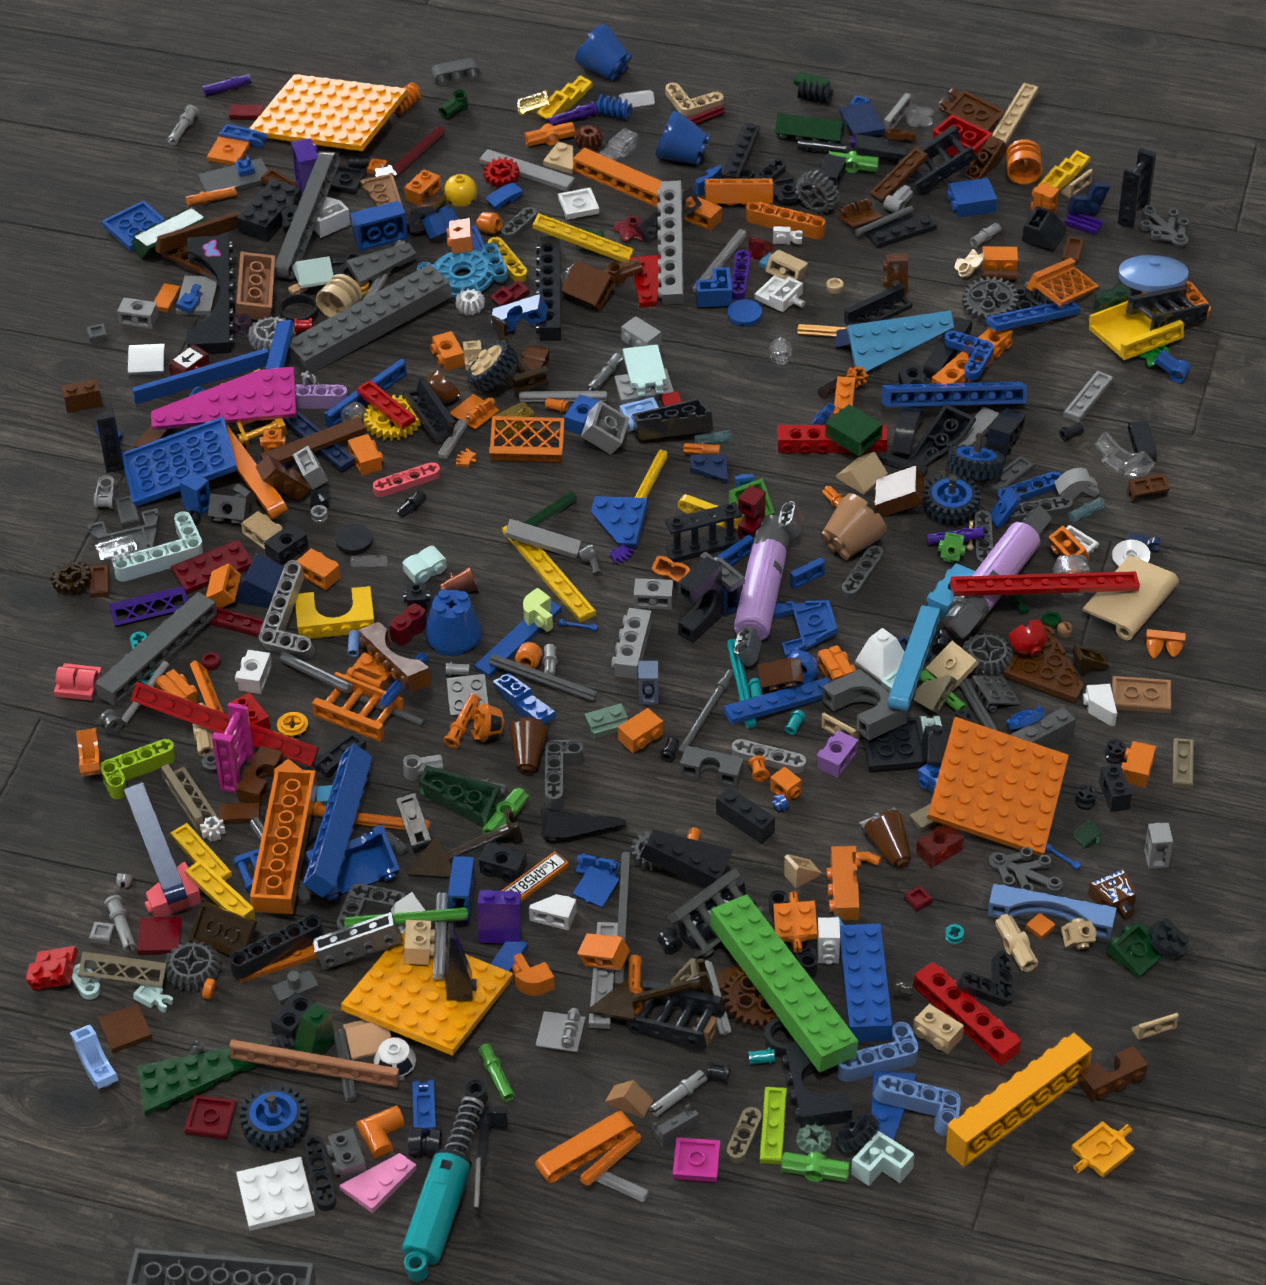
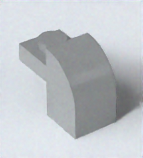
M1084 468L1068 470L1054 482L1059 495L1068 496L1072 501L1081 492L1094 498L1100 493L1096 480L1090 477L1087 469Z

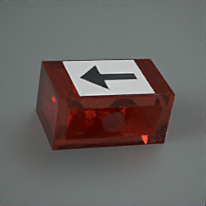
M194 344L168 363L170 376L210 365L208 353Z

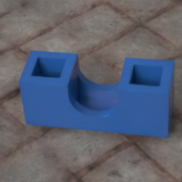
M539 294L494 308L492 316L494 315L507 323V332L515 329L516 323L523 318H526L529 325L546 321L547 305Z

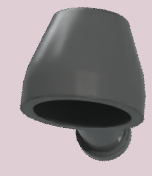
M589 544L579 551L582 562L591 564L593 576L598 577L602 574V571L599 568L593 544Z

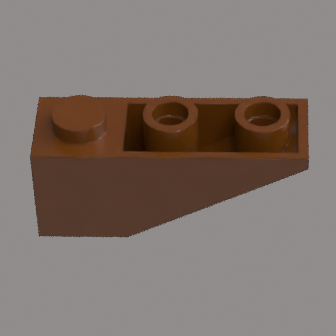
M990 135L976 155L977 159L972 161L963 175L971 180L982 179L1005 156L1007 151L1005 142Z

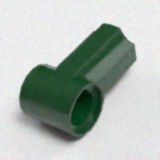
M462 89L454 91L452 98L438 108L439 113L444 119L450 118L457 111H465L468 108L466 91Z

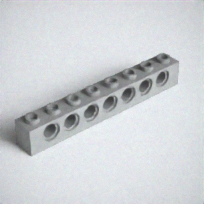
M681 181L660 182L661 189H657L658 199H661V203H658V213H661V216L658 217V227H661V231H658V241H661V245H658V255H661V259H658V268L661 269V273H658L659 284L662 283V287L658 288L659 298H662L663 305L684 304Z

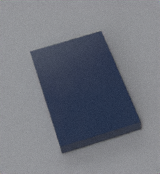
M871 103L839 108V114L853 138L855 134L863 136L885 134V127Z

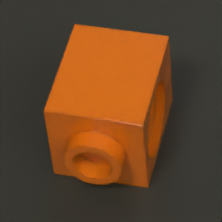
M783 767L770 777V790L777 796L782 794L789 802L800 795L801 779L786 767Z

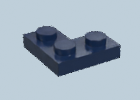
M1093 182L1087 196L1072 195L1066 209L1069 213L1098 214L1110 189L1109 184Z

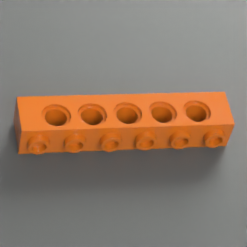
M990 327L978 337L994 345L993 355L986 367L995 358H998L1003 351L1011 347L1013 331L1006 329L995 332ZM966 352L958 354L932 377L931 384L969 383L970 380L964 376V368L972 354ZM975 359L978 362L983 361L982 359Z

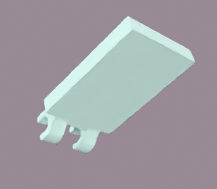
M658 344L624 348L623 356L631 389L637 388L638 396H645V387L654 386L656 394H662V386L667 384Z

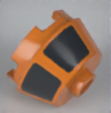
M487 703L474 707L471 720H474L475 730H471L472 737L481 740V742L498 738L504 728L502 711Z

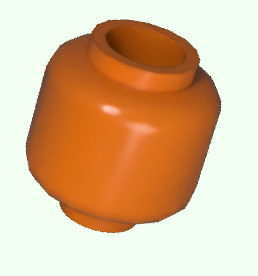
M483 212L478 217L476 224L482 234L495 235L501 230L503 222L497 213Z
M523 643L516 653L515 660L517 663L536 669L542 659V650L535 643Z

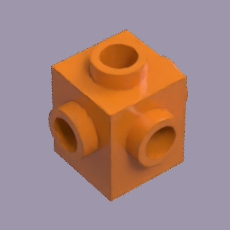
M264 429L263 437H260V447L264 448V452L286 444V436H283L282 429Z

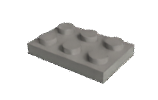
M665 368L667 384L662 386V394L674 392L667 368ZM628 374L614 376L621 405L652 397L655 400L661 399V394H656L654 386L645 387L646 395L638 396L637 388L631 389Z

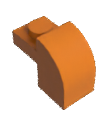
M521 953L514 955L512 970L515 974L516 988L520 992L530 996H537L555 989L554 975L546 962L530 968Z

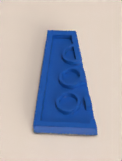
M873 1071L871 1114L880 1123V1129L876 1131H880L895 1141L905 1109L878 1102L874 1098L873 1092L879 1078L883 1075L916 1081L917 1074Z

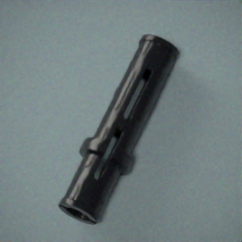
M798 139L797 149L809 150L814 153L815 151L827 153L830 151L847 154L848 144L817 141V139Z

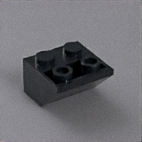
M1036 206L1023 226L1022 241L1054 251L1067 228L1052 210Z

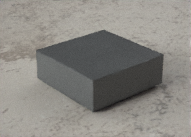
M104 324L87 327L90 343L107 339Z

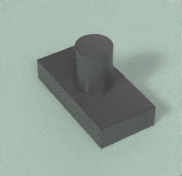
M310 970L301 974L297 971H291L287 975V980L272 985V991L280 1006L284 1005L294 992L306 996L319 990L318 983Z

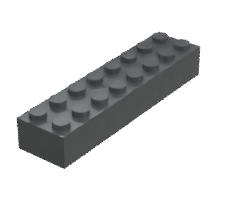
M135 1248L127 1285H314L316 1277L313 1263Z

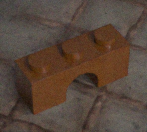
M267 455L256 466L264 482L297 501H300L311 490L303 474L294 469H291L289 472L286 471L281 462L270 455Z
M261 746L258 752L254 753L252 763L245 769L244 777L236 785L239 802H259L261 808L269 793L267 780L262 778H274V769L284 762L282 751Z
M1134 1046L1115 1054L1113 1067L1116 1071H1105L1098 1063L1079 1071L1077 1084L1091 1102L1097 1099H1104L1108 1094L1114 1091H1121L1127 1085L1140 1082L1146 1077L1148 1064Z

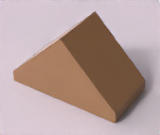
M632 1080L614 1085L605 1104L644 1119L649 1111V1106L653 1104V1099Z

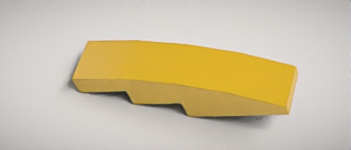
M579 76L573 84L568 83L561 91L556 90L540 108L537 115L547 119L548 117L564 113L593 87L592 81Z
M1076 150L1069 159L1065 158L1059 166L1055 165L1041 183L1044 182L1059 188L1060 191L1091 161L1090 157Z

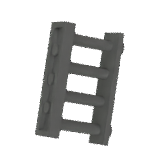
M736 868L727 872L667 916L671 923L678 920L680 923L683 922L701 949L693 954L695 958L701 955L703 957L708 956L714 951L713 947L721 942L710 926V913L705 907V901L710 898V900H714L717 906L724 904L725 902L720 896V890L724 887L729 889L735 899L743 896L735 885L736 881L734 879L740 876ZM762 906L758 907L760 912L764 910ZM692 910L700 913L716 937L708 944L690 919L691 915L689 913Z

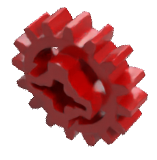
M498 157V160L492 159V163L487 162L483 173L486 183L490 182V186L495 184L496 188H498L500 185L503 187L511 182L516 183L520 170L517 162H513L512 158L507 160V157L504 159Z

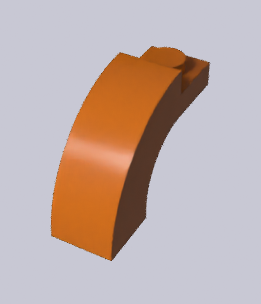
M97 729L77 731L79 769L82 777L101 774Z

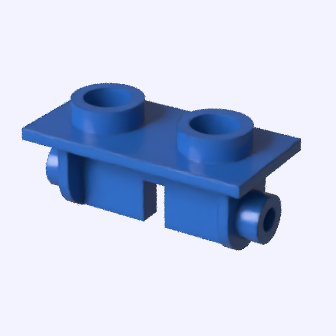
M582 853V855L578 854V865L575 872L585 874L588 868L593 866L601 871L606 870L608 874L616 877L620 863L616 862L615 859L611 860L601 857L596 859L595 856Z

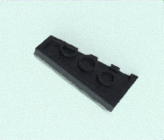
M929 215L896 219L864 234L875 248L879 249L937 230V224Z

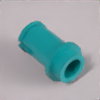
M752 678L748 683L751 698L763 695L760 679Z
M801 710L792 712L791 719L784 730L790 735H795L801 723L805 722V713Z
M767 1048V1050L748 1051L750 1065L769 1063L771 1065V1062H775L774 1049L770 1050V1048Z

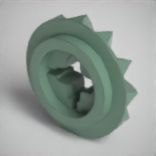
M816 1122L814 1125L809 1126L806 1124L804 1128H800L797 1135L799 1148L808 1154L812 1152H825L830 1147L832 1141L830 1131H827L824 1125L818 1126ZM811 1134L818 1137V1143L814 1139H810Z

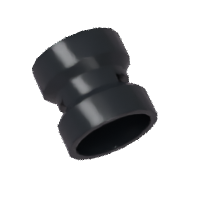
M938 630L934 636L932 652L938 656L953 641V634L947 630Z

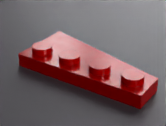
M661 255L630 258V261L639 258L644 271L633 275L639 307L657 306L658 288L660 285L658 273H661V269L658 268V259H661Z

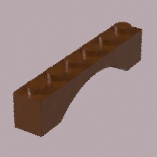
M380 622L359 630L360 638H358L360 646L365 648L368 654L376 659L378 664H382L385 670L389 671L393 678L397 679L411 693L432 684L429 667L421 660L405 658L389 650L391 645L388 631Z

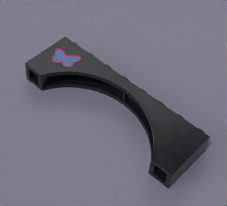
M229 235L187 238L189 262L207 270L220 287L219 300L213 312L202 323L187 331V347L201 355L231 353V346H234V335H231V332H234V322H231V319H234V310L231 308V305H234V297L231 295V292H234V285L231 282V279H234L233 268H230V266L234 265L233 255H230L233 252V242H229Z

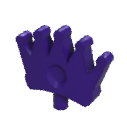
M621 545L618 549L613 547L610 558H612L615 565L618 562L623 564V560L628 561V557H632L631 553L634 550L625 545Z

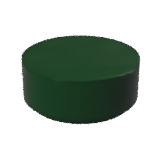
M1047 611L1042 615L1041 621L1044 625L1056 629L1059 623H1061V616L1057 612Z

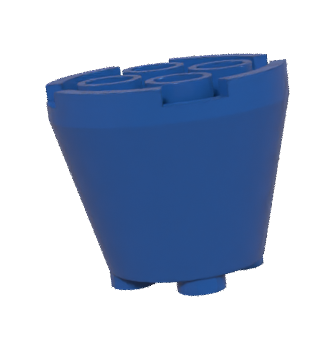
M601 24L590 32L589 38L585 41L584 45H580L575 56V62L581 67L613 82L617 79L618 74H624L627 71V64L631 60L632 55L629 54L609 26Z
M673 111L659 140L655 155L663 160L698 166L701 160L700 155H704L707 148L705 144H708L711 135L707 134L680 112Z
M440 590L432 602L425 627L426 642L438 654L461 656L463 652L473 647L476 648L482 640L481 622L468 594L464 591Z

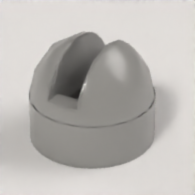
M117 873V886L121 888L122 884H125V889L129 888L132 884L133 876Z

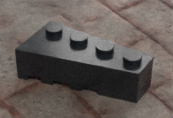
M701 398L632 414L634 433L639 440L714 431L712 412Z
M653 829L639 857L705 889L722 877L733 849Z

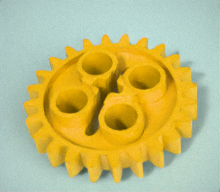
M393 395L392 398L416 417V422L403 430L396 424L391 428L392 421L374 406L368 404V409H365L363 416L364 425L367 431H371V435L376 434L377 438L383 436V440L390 437L392 441L394 437L400 440V436L407 438V433L413 435V430H418V426H421V421L407 400L402 399V395L399 398Z

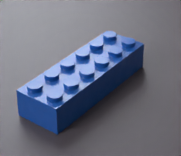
M881 924L840 925L839 953L847 1026L858 1039V1042L890 1041L892 1037V1017Z

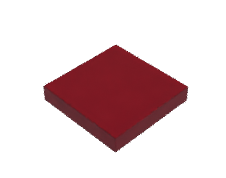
M182 917L140 918L138 955L171 953L172 948L178 949V944L181 942Z
M195 1095L185 1125V1135L227 1140L237 1108V1100Z

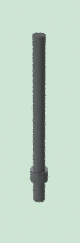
M728 669L724 677L719 679L714 693L677 751L679 755L683 756L686 746L691 745L718 699L728 689L729 682L734 675L733 670Z

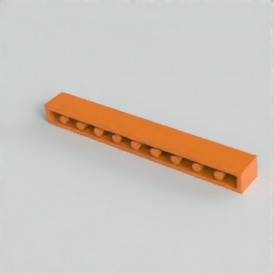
M583 148L573 157L574 172L658 208V203H661V199H658L657 189H661L660 182L663 181L587 148ZM691 196L687 198V207L696 205ZM698 197L702 205L683 219L711 231L722 221V207Z

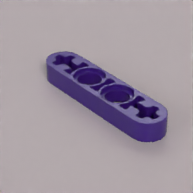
M739 250L735 254L731 281L732 298L734 300H741L746 296L751 263V253L747 250Z

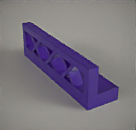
M184 586L110 603L109 609L114 626L175 612L182 606L176 607L170 601L173 597L182 595L183 603L187 602ZM161 600L166 603L162 611L151 608L155 601ZM138 605L148 608L145 614L141 616L135 614L133 610ZM124 609L129 612L125 620L117 621L115 611Z

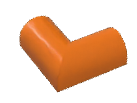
M396 1105L357 1121L356 1126L373 1159L394 1151L386 1134L405 1127L402 1113Z

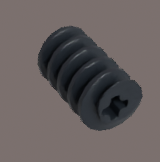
M804 78L802 83H800L797 98L802 97L803 100L808 98L809 101L814 99L815 102L820 100V103L824 104L826 102L827 105H830L834 91L831 89V84H828L827 88H825L824 82L821 86H819L818 81L813 85L812 80L806 84V79Z

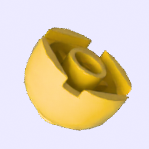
M464 174L454 175L445 183L444 194L446 195V201L452 202V205L466 206L471 204L473 199H477V187L475 181L470 176Z

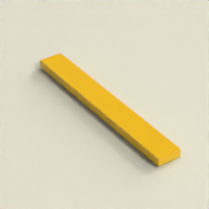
M507 526L502 527V532L504 535L506 533ZM508 538L579 623L596 616V610L542 548Z

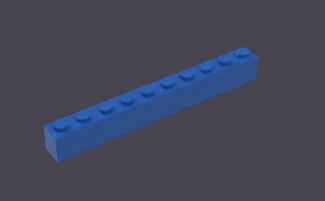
M354 743L341 756L303 885L322 898L328 892L332 893L337 887V877L342 871L340 867L346 857L344 853L349 846L348 839L353 832L352 825L357 819L356 812L361 805L359 801L364 794L363 787L368 780L367 774L372 767L370 765L372 756Z

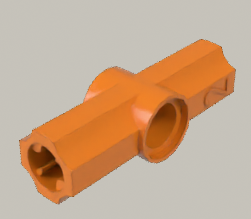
M572 122L556 126L545 124L539 130L524 133L527 147L543 143L554 145L560 139L575 136V129Z

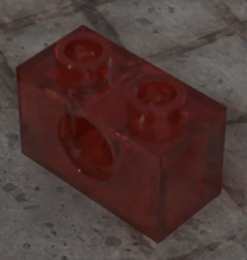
M945 824L938 826L934 831L921 836L917 840L916 854L932 869L962 851L964 837L951 826Z

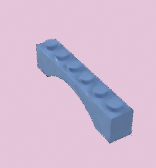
M993 884L988 915L1000 918L1004 914L1016 917L1025 914L1041 913L1058 916L1071 922L1074 919L1084 918V921L1092 920L1093 926L1096 929V937L1111 940L1116 908L1049 895L1047 893Z

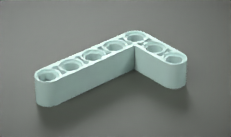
M183 511L177 513L174 517L179 540L116 558L113 561L116 579L121 582L129 581L170 569L172 565L203 554L202 540L191 515Z

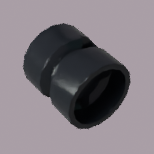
M410 1127L408 1138L409 1156H422L423 1153H426L427 1157H434L435 1152L438 1149H442V1129L429 1128L425 1131L421 1127Z

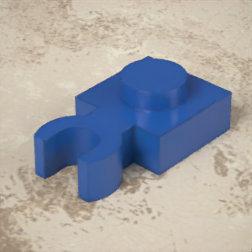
M829 402L827 406L815 415L811 425H825L836 406Z

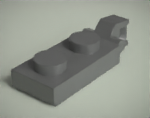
M707 552L700 555V562L708 556L722 564V585L730 592L745 583V577L721 557L713 558Z

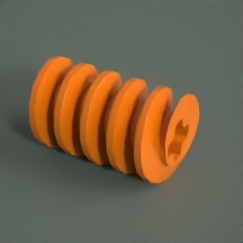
M411 82L404 87L407 90V95L394 112L396 114L402 115L421 100V91L417 84Z

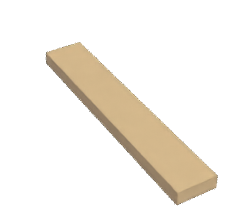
M1023 83L993 132L994 137L1003 140L1007 145L1037 95L1039 87Z

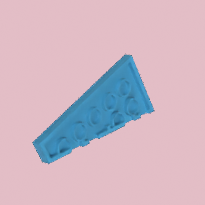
M951 311L848 325L847 330L854 366L858 365V367L865 368V371L868 372L911 351V349L925 344V342L945 334L954 328Z

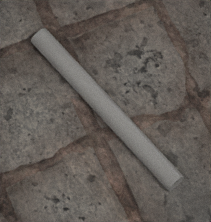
M162 661L146 685L154 687L156 679L163 675L169 663ZM133 702L122 716L125 725L141 704Z

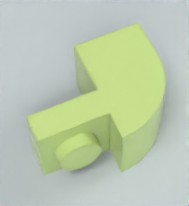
M536 588L524 598V621L528 626L535 622L538 627L543 628L547 632L553 629L552 614L549 613L551 611V597L539 588Z

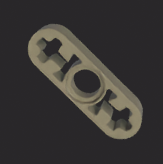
M748 1107L742 1112L727 1146V1159L731 1163L739 1164L745 1161L761 1125V1112L755 1107ZM754 1116L755 1118H753L750 1125H748V1118ZM747 1132L750 1134V1137L742 1139L738 1134ZM739 1145L740 1152H738L737 1155H734L733 1153L736 1152Z

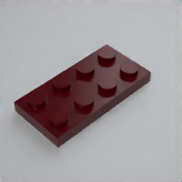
M238 539L170 567L179 584L184 586L187 595L208 587L213 570L229 563L239 573H243L248 570L253 560Z

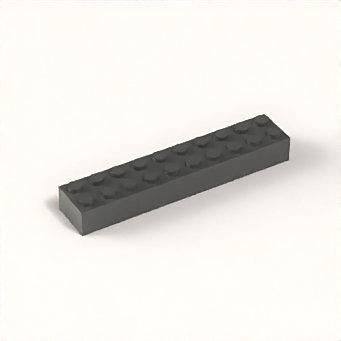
M428 264L292 338L288 348V357L304 373L309 371L312 374L451 298L450 281L431 264Z

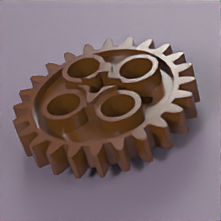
M736 970V976L730 975V980L726 981L723 990V1003H726L725 1010H730L729 1017L736 1016V1023L742 1020V1027L749 1023L751 1029L758 1025L760 1030H762L763 1024L767 1026L772 1019L778 1017L744 971L742 973Z

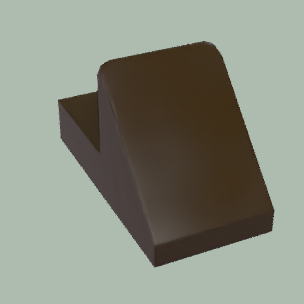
M1076 644L1073 646L1074 665L1081 677L1090 668L1105 671L1109 667L1102 652Z

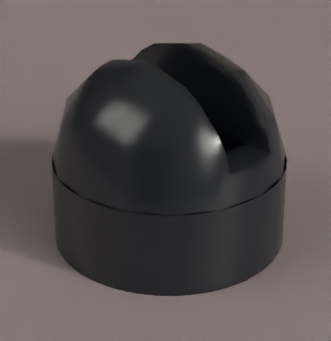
M190 510L188 513L191 515L195 526L201 523L199 512Z

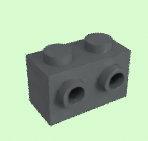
M353 1128L328 1136L329 1145L325 1146L329 1158L333 1157L332 1168L335 1176L339 1175L342 1183L366 1171V1163Z

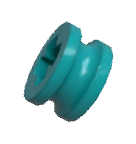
M951 924L946 928L945 938L949 943L959 944L963 941L964 929L962 926ZM956 932L958 936L954 937V934L951 936V933Z

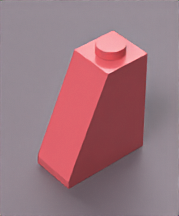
M186 862L181 863L176 868L188 898L168 905L158 882L146 892L147 901L144 903L148 914L152 913L154 917H165L200 904L201 897L197 885L185 875V870L188 869Z

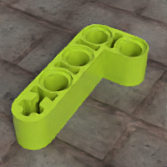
M162 739L102 762L100 766L102 779L110 796L113 799L124 798L126 795L123 788L127 787V780L160 769L166 764L174 763L176 755L173 742L169 739Z

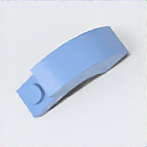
M89 1024L71 1032L70 1034L77 1053L92 1084L100 1089L118 1081L117 1074L106 1059L97 1034Z

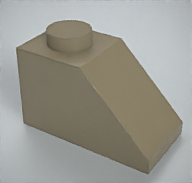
M950 675L923 682L916 689L913 700L938 714L958 680Z

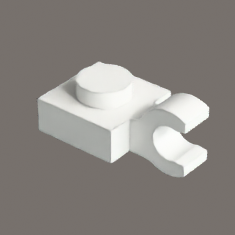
M774 226L773 244L790 245V241L795 244H802V231H791V227Z

